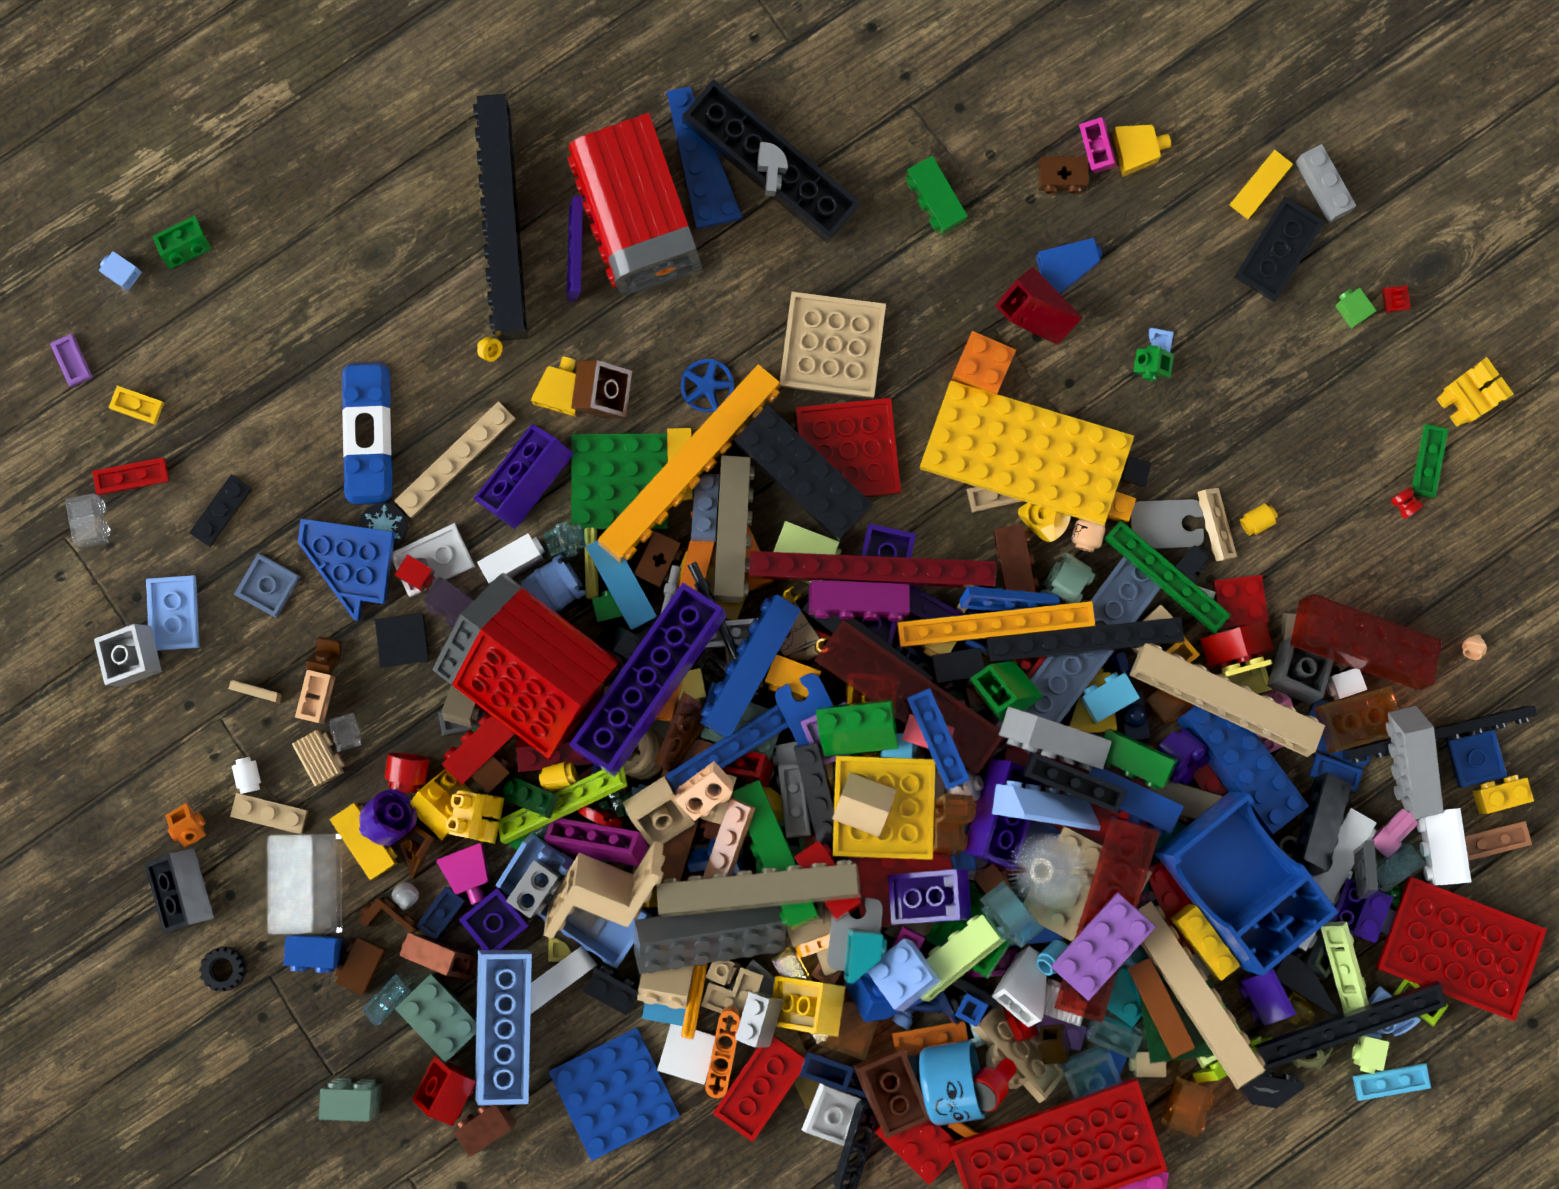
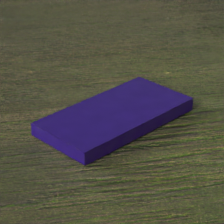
M574 196L568 211V301H576L581 292L583 196Z

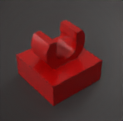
M1407 285L1382 289L1385 313L1411 309Z

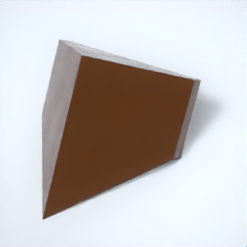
M416 824L413 829L397 841L412 880L438 840L436 836Z

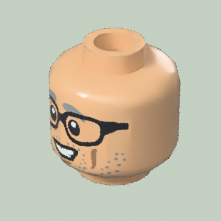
M1078 519L1075 522L1071 540L1076 544L1075 548L1094 552V549H1099L1102 546L1106 528L1096 523Z

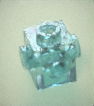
M563 522L555 525V529L543 534L550 557L557 556L560 553L564 555V558L578 555V550L586 547L580 524L570 525L569 522Z

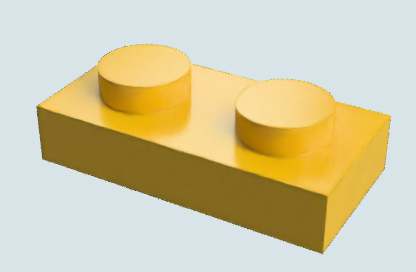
M117 386L109 409L156 425L164 402Z

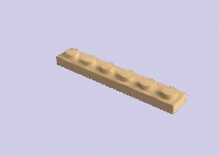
M498 401L394 501L413 519L516 419Z

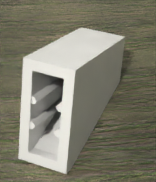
M1030 946L1016 954L992 994L996 1001L1028 1028L1043 1019L1047 975L1043 974L1036 965L1040 953Z

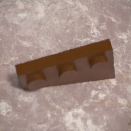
M685 692L682 693L655 759V763L669 772L680 765L705 726L700 723L703 717L701 711L704 705Z

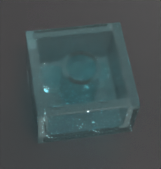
M1004 881L980 899L985 906L982 908V911L996 926L1000 925L997 927V930L1011 945L1016 943L1022 948L1044 930L1016 893Z
M1104 1043L1070 1057L1068 1063L1059 1064L1073 1099L1122 1082L1111 1053Z

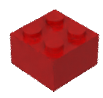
M434 1056L412 1101L428 1117L454 1126L456 1120L462 1115L467 1099L474 1091L476 1081L458 1065L448 1061L445 1063L441 1058Z

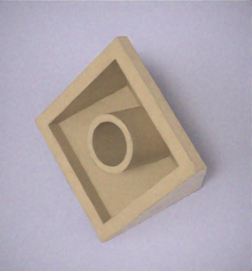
M849 772L832 819L879 837L889 814L896 789Z

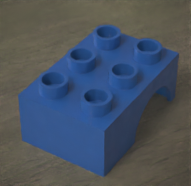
M1228 792L1157 850L1155 854L1190 901L1200 909L1241 968L1263 976L1339 912L1306 868L1286 855L1268 836L1252 810V803L1255 801L1249 793Z

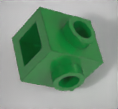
M1148 345L1147 349H1137L1133 372L1143 376L1142 379L1146 381H1157V378H1171L1174 354L1155 345Z

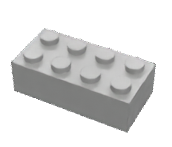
M1417 706L1388 712L1389 722L1386 723V729L1391 737V744L1388 747L1390 755L1394 760V765H1391V771L1397 786H1394L1396 799L1401 800L1405 811H1409L1415 820L1444 813L1434 726Z
M1011 707L1007 709L999 733L1000 736L1008 738V744L1039 754L1041 752V755L1059 759L1072 765H1077L1079 761L1078 767L1092 771L1093 766L1103 769L1112 743L1110 740Z

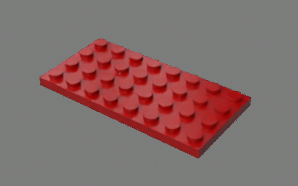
M1136 1077L949 1143L964 1189H1118L1167 1171Z

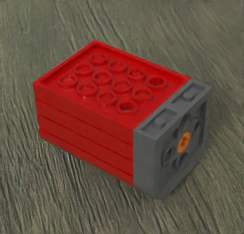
M649 113L588 133L569 144L571 156H568L567 159L574 177H579L575 179L580 195L583 196V199L586 198L585 201H582L586 214L590 221L594 220V223H591L590 226L597 243H602L601 246H598L605 266L609 264L610 268L606 269V273L613 288L617 287L620 294L623 295L633 294L703 270Z
M502 573L460 614L432 670L549 759L598 702L605 691L604 687L608 686V682L613 678L621 661L508 575Z

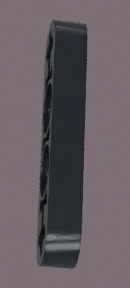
M867 1098L859 1100L855 1106L833 1183L836 1189H857L877 1124V1119ZM870 1108L869 1112L864 1113L865 1109ZM860 1129H864L863 1138L857 1141V1132ZM857 1152V1160L855 1163L849 1164V1157ZM849 1179L848 1184L843 1185L844 1181H848Z

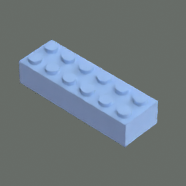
M478 950L475 1100L478 1105L528 1104L532 954L528 950Z

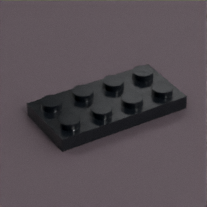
M1284 197L1234 278L1275 302L1325 221Z

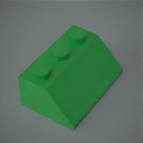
M893 699L823 706L816 709L818 732L825 756L899 749Z

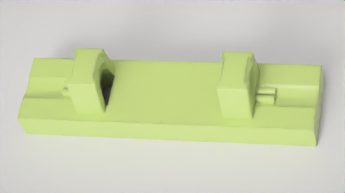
M1347 921L1327 922L1321 927L1343 1012L1347 1013L1369 1005L1365 991L1366 984L1364 977L1361 976L1353 947L1354 939L1352 933L1349 932Z

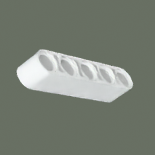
M582 946L531 983L530 1014L597 965L587 950Z

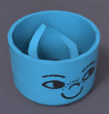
M972 1040L928 1046L923 1048L920 1053L919 1070L924 1103L928 1116L935 1125H946L985 1118V1111L979 1109L972 1077L980 1069V1064Z

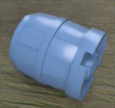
M561 553L552 558V562L535 569L533 573L521 581L523 588L555 612L564 609L575 598L579 599L586 595V590L580 591L579 588L583 585L569 563L565 565L561 561L565 558Z

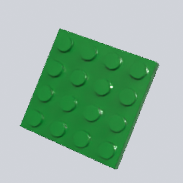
M571 434V452L573 453L571 457V529L584 530L585 528H596L597 530H607L668 463L667 434ZM668 517L661 525L656 524L651 530H668Z

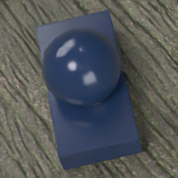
M1140 690L1136 691L1140 697L1138 700L1120 709L1124 735L1135 740L1151 738L1143 691Z

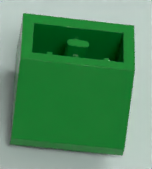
M1015 661L990 664L970 678L975 691L1001 724H1003L1008 707L1024 711L1043 698L1039 690Z

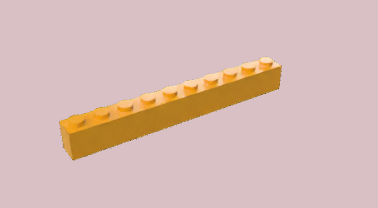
M758 364L598 538V545L619 563L624 559L629 560L636 552V545L640 541L644 543L653 533L651 529L656 524L661 525L669 515L667 511L672 506L677 507L685 498L683 494L688 488L692 490L701 480L699 476L704 471L709 472L717 462L715 459L720 453L723 455L727 453L733 445L731 441L745 429L752 418L754 419L763 410L762 407L768 401L772 403L780 393L778 391L780 382Z

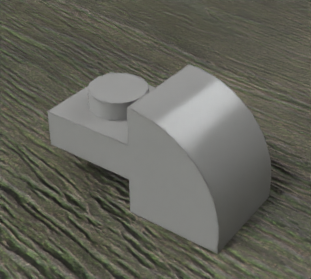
M760 142L757 171L767 172L765 196H775L776 189L781 190L782 175L777 174H786L788 169L787 159L782 150L774 144Z

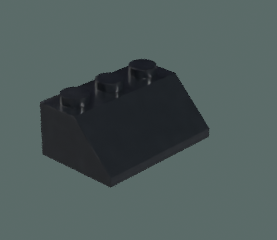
M195 848L170 853L144 863L164 934L214 918L212 904L208 899L206 882L202 877L199 866L200 861L196 855Z

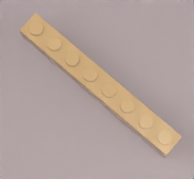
M1146 643L1139 650L1130 676L1306 757L1316 751L1325 725L1319 723L1315 717L1304 716L1297 713L1296 709L1291 706H1282L1275 703L1271 697L1258 695L1245 685H1236L1223 675L1212 674L1202 665H1193L1186 662L1180 655L1164 652L1156 644Z
M1152 902L1138 909L1156 926L1144 939L1141 946L1237 1090L1263 1074L1265 1071L1263 1059L1257 1052H1252L1248 1046L1251 1044L1249 1038L1243 1031H1238L1234 1025L1236 1020L1229 1010L1225 1011L1220 1004L1222 1001L1220 995L1214 988L1212 990L1205 982L1208 978L1200 967L1196 969L1191 961L1194 959L1191 952L1186 946L1182 948L1177 939L1180 937L1173 926L1168 927L1163 919L1166 916L1158 905L1154 906Z

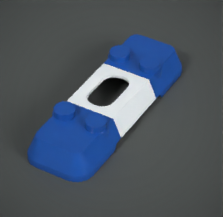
M382 362L349 363L342 370L344 494L348 502L355 505L386 503L393 494L390 371ZM361 413H369L374 418V443L369 448H360L356 444L355 420Z

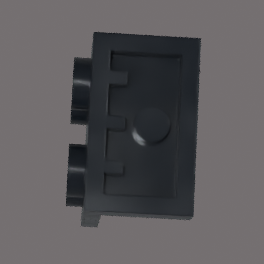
M606 964L602 965V967L596 966L583 992L627 1015L638 995V982L628 976H625L623 979L615 975L617 970Z

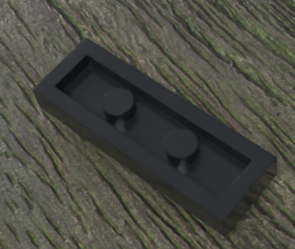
M231 474L189 533L211 548L252 491V488Z

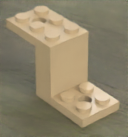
M656 841L653 842L634 874L579 853L548 903L544 936L553 939L558 930L562 931L566 923V916L572 914L575 907L628 927L633 919L636 920L639 917L642 904L649 901L653 887L655 885L658 886L662 880L663 872L661 867L665 860V856L662 855L663 844Z

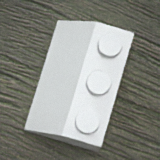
M1460 808L1443 809L1444 813L1416 819L1419 823L1417 830L1421 832L1423 841L1420 842V851L1426 861V866L1423 869L1425 880L1429 881L1431 885L1471 882Z

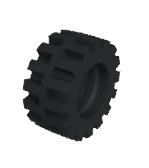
M231 947L215 948L208 952L205 958L201 960L202 965L199 967L201 980H204V984L214 991L224 992L232 990L244 980L243 978L247 972L245 971L247 964L243 960L245 958L239 954L238 950H234ZM219 959H227L233 966L232 975L228 979H219L214 974V964Z

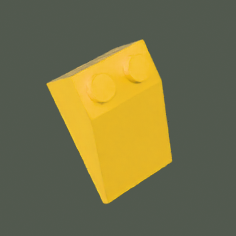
M775 976L772 995L783 999L776 1026L816 1034L838 1036L845 986Z

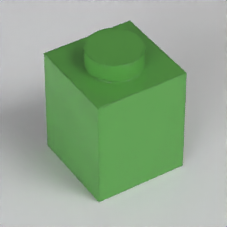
M1361 288L1354 292L1351 289L1347 290L1339 296L1340 301L1335 305L1351 329L1376 312V309Z

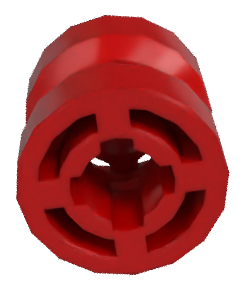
M1411 487L1406 488L1390 500L1394 506L1400 509V515L1403 519L1408 518L1424 507L1423 503L1415 498Z

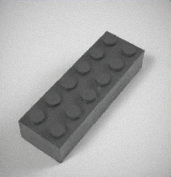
M780 905L672 917L657 916L634 920V954L639 974L655 973L662 970L680 969L686 966L704 965L711 962L728 961L742 957L748 958L754 955L773 954L784 951L786 926H784L779 912L783 911Z

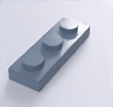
M701 474L699 476L701 480L694 489L691 539L692 541L716 542L720 474Z

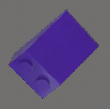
M967 869L888 875L891 925L959 921L972 918Z

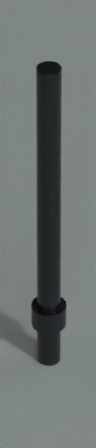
M697 562L687 565L696 582L694 586L697 592H700L703 596L716 603L709 589L711 585L707 578L704 579ZM724 620L718 630L732 660L735 661L739 654L736 652L737 645ZM758 689L756 690L753 697L759 694Z

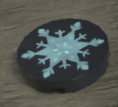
M385 502L376 503L368 507L361 515L359 527L394 531L393 549L402 543L408 530L407 519L402 511L395 505Z

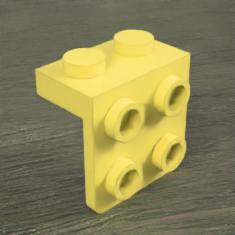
M1264 657L1255 658L1244 662V667H1241L1240 663L1222 668V673L1219 674L1227 677L1230 682L1236 685L1249 687L1256 694L1272 690L1271 687L1267 686L1269 677L1265 667L1272 664L1271 659L1265 661Z

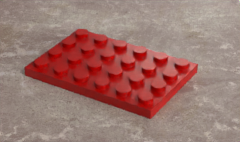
M1408 876L1376 969L1420 986L1438 981L1442 986L1444 995L1508 1020L1516 1021L1547 929Z

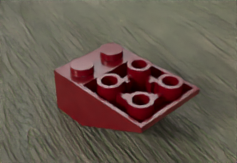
M1031 267L1021 275L994 305L1011 323L1057 345L1063 341L1083 318L1034 267Z

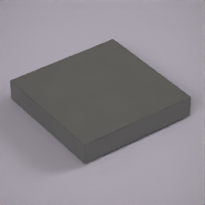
M1365 841L1353 851L1358 899H1367L1378 891L1375 841Z

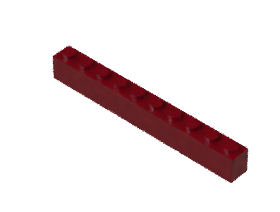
M750 551V579L909 584L910 586L967 588L968 586L995 587L996 561Z

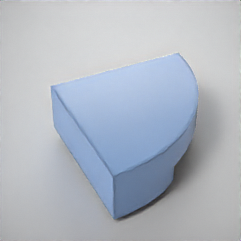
M1150 328V342L1152 345L1159 346L1161 349L1170 352L1174 332Z

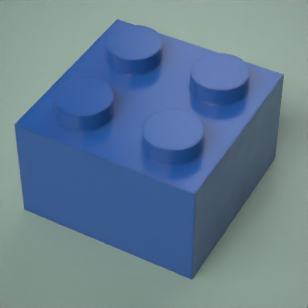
M304 934L286 935L283 966H290V971H305L313 967L315 972L318 973L334 972V968L339 967L342 962L344 937Z

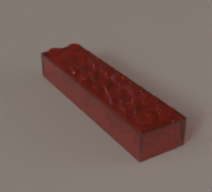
M842 620L814 660V662L870 701L893 699L895 718L904 725L907 724L909 715H914L906 698L930 688L945 724L955 728L952 740L964 767L977 775L1003 739V736L999 735V728L844 620Z
M1111 814L1074 939L1117 892L1137 909L1160 834L1159 829ZM1118 969L1089 1001L1062 978L1054 1002V1008L1102 1023Z

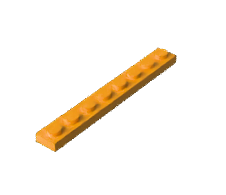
M1091 601L898 622L897 624L900 647L1093 627L1095 626L1093 602Z

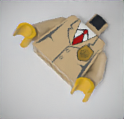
M791 586L784 592L782 598L798 607L795 601L801 597V594L793 597L791 590L794 586ZM800 611L779 651L783 657H789L791 660H810L822 653L832 651L834 647H825V640L830 638L819 639L802 611Z

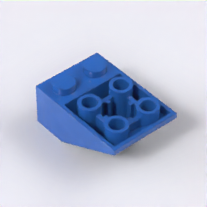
M865 973L854 983L845 982L844 985L864 1022L887 1019L902 1012L893 1009L868 973ZM919 998L907 1009L924 1002V1000Z

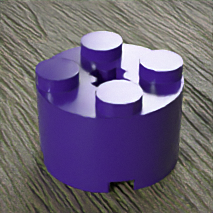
M1182 727L1180 728L1182 732L1177 733L1174 731L1169 734L1157 750L1178 759L1170 779L1174 783L1187 785L1193 779V774L1199 767H1204L1209 762L1210 756L1207 754V746L1189 730Z
M387 789L378 793L361 809L359 815L360 833L379 845L390 847L413 829L417 821V812L410 805V798L396 789Z

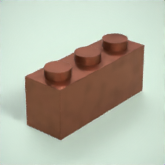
M1023 524L994 529L992 533L1003 590H1023L1035 593L1039 591L1037 576L1033 577L1031 569L1035 567L1034 557L1032 553H1028L1027 544H1030L1028 529L1024 530Z

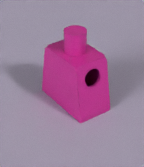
M483 843L436 860L455 894L467 891L471 905L485 898L480 886L489 883L490 876Z

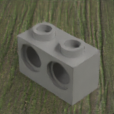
M535 859L506 902L529 918L535 914L539 916L547 905L544 900L548 894L554 895L561 883L558 880L561 875L539 859ZM539 873H544L548 876L549 882L547 886L538 884L537 875ZM529 893L533 895L535 899L533 906L524 904V894Z

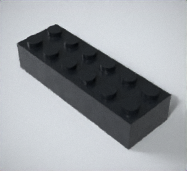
M769 405L734 439L735 445L750 457L759 468L838 542L873 507V504Z

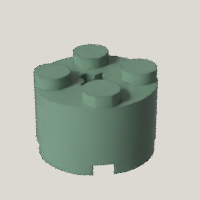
M1065 552L1061 556L1064 558L1063 562H1056L1043 583L1047 587L1046 590L1041 589V592L1058 595L1059 605L1079 603L1083 597L1081 591L1084 586H1089L1095 577V574L1091 572L1092 568Z

